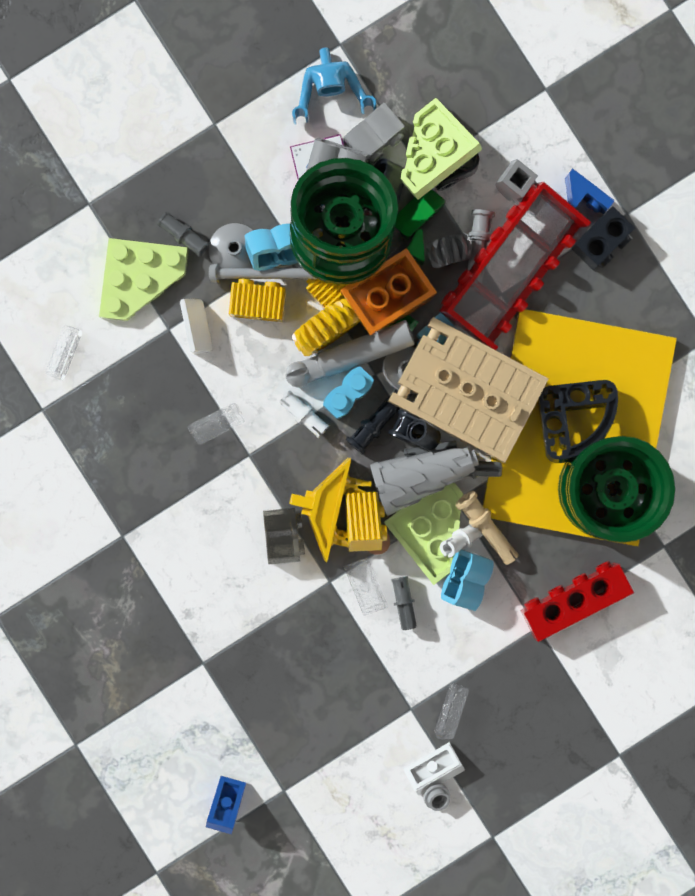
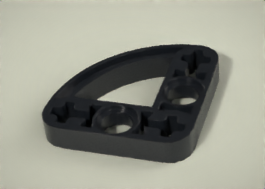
M597 380L551 385L543 389L539 396L538 404L547 458L553 463L573 461L589 445L607 436L614 422L618 407V391L613 382ZM602 388H605L606 392L610 393L607 399H604L603 395L599 394ZM589 389H592V390H593V391H592V394H598V395H594V396H593V401H590V400H589V399H590V391H589ZM575 390H579L584 393L585 400L574 402L570 398V394ZM548 394H552L553 398H558L554 402V411L549 412V401L545 400ZM605 407L604 417L597 429L584 441L571 446L566 411ZM556 418L560 420L562 427L557 431L550 430L547 427L549 419ZM559 437V447L565 449L560 456L557 455L556 451H551L555 446L554 438Z

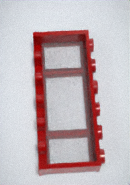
M545 182L532 184L519 205H514L506 214L507 221L502 227L499 226L490 236L492 241L486 249L482 248L476 254L474 265L470 270L467 269L461 274L457 281L459 283L454 292L450 291L441 302L443 304L439 310L441 313L446 315L475 340L494 350L498 348L494 344L501 333H508L512 328L509 322L516 312H523L527 308L528 303L525 300L531 292L540 290L544 285L541 279L545 273L559 265L560 261L557 257L563 249L571 248L575 244L576 240L573 236L580 227H588L591 223Z

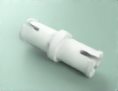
M288 391L279 401L280 405L284 406L296 417L295 421L297 423L304 424L317 438H320L329 428V425L312 411L313 408L310 405L306 406L292 391Z
M469 524L464 529H457L453 532L452 537L443 541L440 544V551L444 556L452 557L461 549H468L472 542L482 537L483 534L478 528L471 527Z

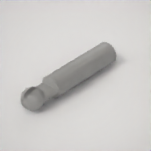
M404 320L388 326L371 336L367 334L319 352L314 357L293 362L288 366L285 376L287 382L293 387H304L308 383L320 378L331 377L415 345L414 338L407 321Z

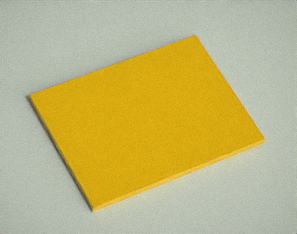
M527 309L518 313L511 359L548 378L545 387L597 380L613 382L618 391V407L612 427L605 438L618 436L634 437L657 448L677 338ZM602 388L599 394L603 395L604 399H607L610 393L606 392L605 388ZM589 389V391H590V399H589V400H590V401H593V396H594V395H598V394H592V391H593V390H592V389ZM575 390L571 392L570 398L574 402H582L585 400V395L583 392ZM548 394L547 399H545L550 404L549 412L554 411V402L558 399L553 398L552 394ZM537 400L506 462H501L503 468L502 475L500 477L487 478L482 506L490 510L491 519L595 538L576 528L565 516L560 505L558 481L564 463H553L545 454ZM605 407L566 411L571 446L584 441L597 429L604 417ZM552 418L547 421V427L552 431H557L562 427V423L560 420ZM559 437L554 438L555 446L551 451H556L557 455L560 456L565 449L559 447ZM491 457V461H492V462H501V461H499V460H497V459ZM602 460L597 461L595 464L599 471H602L604 468V461ZM625 460L623 462L625 470L629 471L632 469L631 461ZM615 483L608 484L607 488L610 489L609 495L611 493L616 494ZM642 483L639 484L638 492L640 494L645 493L646 486ZM590 484L583 485L582 492L590 494L592 486ZM600 507L597 509V517H604V508ZM627 507L624 510V516L627 518L632 516L633 509ZM639 540L624 542L622 544L638 546Z

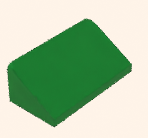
M432 189L420 199L414 197L397 214L395 229L409 241L415 235L417 229H421L445 205L446 201Z

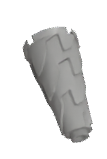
M468 447L436 453L427 452L411 457L402 456L370 464L376 488L379 490V496L387 516L416 504L422 498L439 492L445 486L463 479L474 472V467L479 465L475 451H469Z

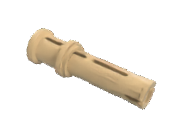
M470 491L463 495L456 502L457 509H462L469 518L471 527L480 530L505 565L514 562L519 554L492 521L490 510L484 508L478 501L475 491Z

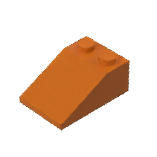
M407 248L385 261L384 265L369 278L349 284L340 290L370 336L430 302L437 293Z

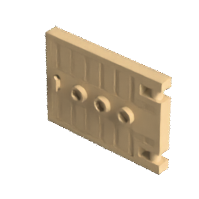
M433 317L427 326L431 329L428 336H422L397 383L401 385L398 393L393 392L388 402L505 463L548 378ZM440 334L447 337L444 345L437 342ZM410 391L417 394L414 402L407 400Z

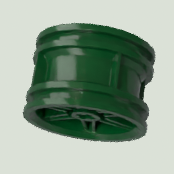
M333 158L319 162L309 168L297 181L290 202V247L295 259L311 276L327 283L337 285L353 284L369 278L384 265L390 253L398 213L397 196L392 184L374 166L351 158ZM317 206H320L322 212L317 213L314 211V209ZM368 209L372 215L365 216L364 210Z
M626 436L604 438L592 443L580 452L575 460L564 463L558 481L560 505L565 516L576 528L595 538L622 543L637 541L647 537L661 527L669 516L674 504L676 489L672 470L660 451L645 441ZM599 460L604 461L602 471H599L595 466ZM625 460H629L632 463V469L629 471L623 467ZM615 483L614 488L617 492L616 494L611 493L609 495L610 489L607 486L608 484ZM641 483L646 486V491L643 494L638 492V485ZM590 484L592 492L584 494L582 492L583 485ZM600 507L604 508L603 518H599L596 515V511ZM627 507L633 509V514L629 518L624 516V510Z

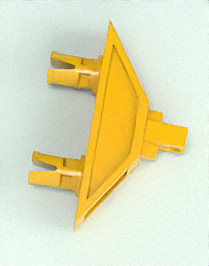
M347 458L313 491L307 490L305 496L291 494L289 504L303 507L301 514L308 516L325 562L328 561L330 548L333 544L349 548L348 541L345 540L348 538L347 531L337 529L336 526L343 495L345 492L351 494L364 493L366 491L359 489L358 486L371 487L372 484L371 481L349 477L348 471L351 458Z

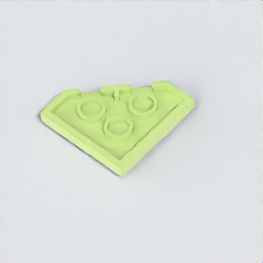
M437 98L415 114L413 136L409 138L406 151L407 162L405 169H402L401 173L402 182L417 199H420L482 150L480 143Z
M109 238L99 317L128 321L146 304L151 303L164 293V290L186 275L189 249L180 246Z
M455 483L449 484L443 490L422 498L416 504L397 511L384 521L389 530L433 585L450 573L451 563L454 556H444L440 551V544L452 537L453 532L460 527L461 510L457 509L456 502L463 496V493Z

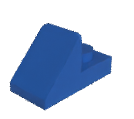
M573 168L565 178L567 201L574 208L584 199L586 206L595 213L601 212L604 214L615 201Z
M220 776L206 822V828L232 835L246 782Z

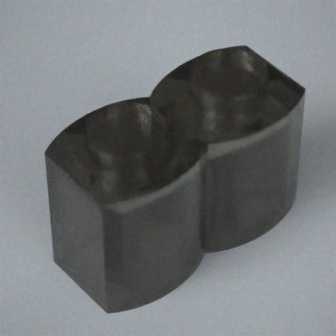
M295 507L263 510L268 565L301 561L300 555H305L304 539L298 538V529L303 528L301 512L296 513Z

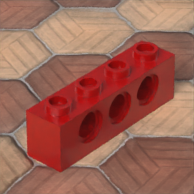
M610 561L604 562L595 567L596 572L588 576L586 573H583L573 578V584L565 588L562 585L548 591L549 596L541 600L539 597H536L524 604L526 608L520 611L534 639L539 642L634 594L620 564H611ZM602 580L605 584V589L601 594H595L593 586L597 581ZM579 592L581 595L580 604L571 606L569 602L570 596L573 593ZM549 605H556L558 608V613L554 618H547L545 615L546 608Z

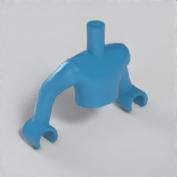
M322 48L319 51L321 64L306 69L299 106L293 109L292 117L295 125H297L296 119L300 116L305 117L306 123L309 122L307 109L313 83L316 85L319 96H334L345 91L346 78L351 90L360 102L362 114H365L364 108L366 106H372L374 110L376 109V99L373 96L366 95L348 62L332 63L330 49Z

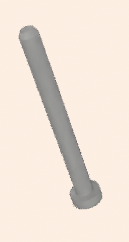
M211 264L209 267L211 283H219L220 279H317L303 268H272L257 271L253 268H220L218 264Z

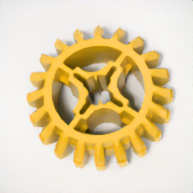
M341 299L307 320L306 323L294 332L292 339L299 352L301 351L304 356H310L345 335L360 320L347 300Z

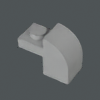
M516 159L511 161L495 186L508 201L513 200L519 205L531 185L537 183L535 180L538 175ZM538 196L527 212L532 216H536L545 201Z

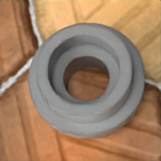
M433 785L424 793V802L428 808L434 811H441L449 805L450 792L444 785Z

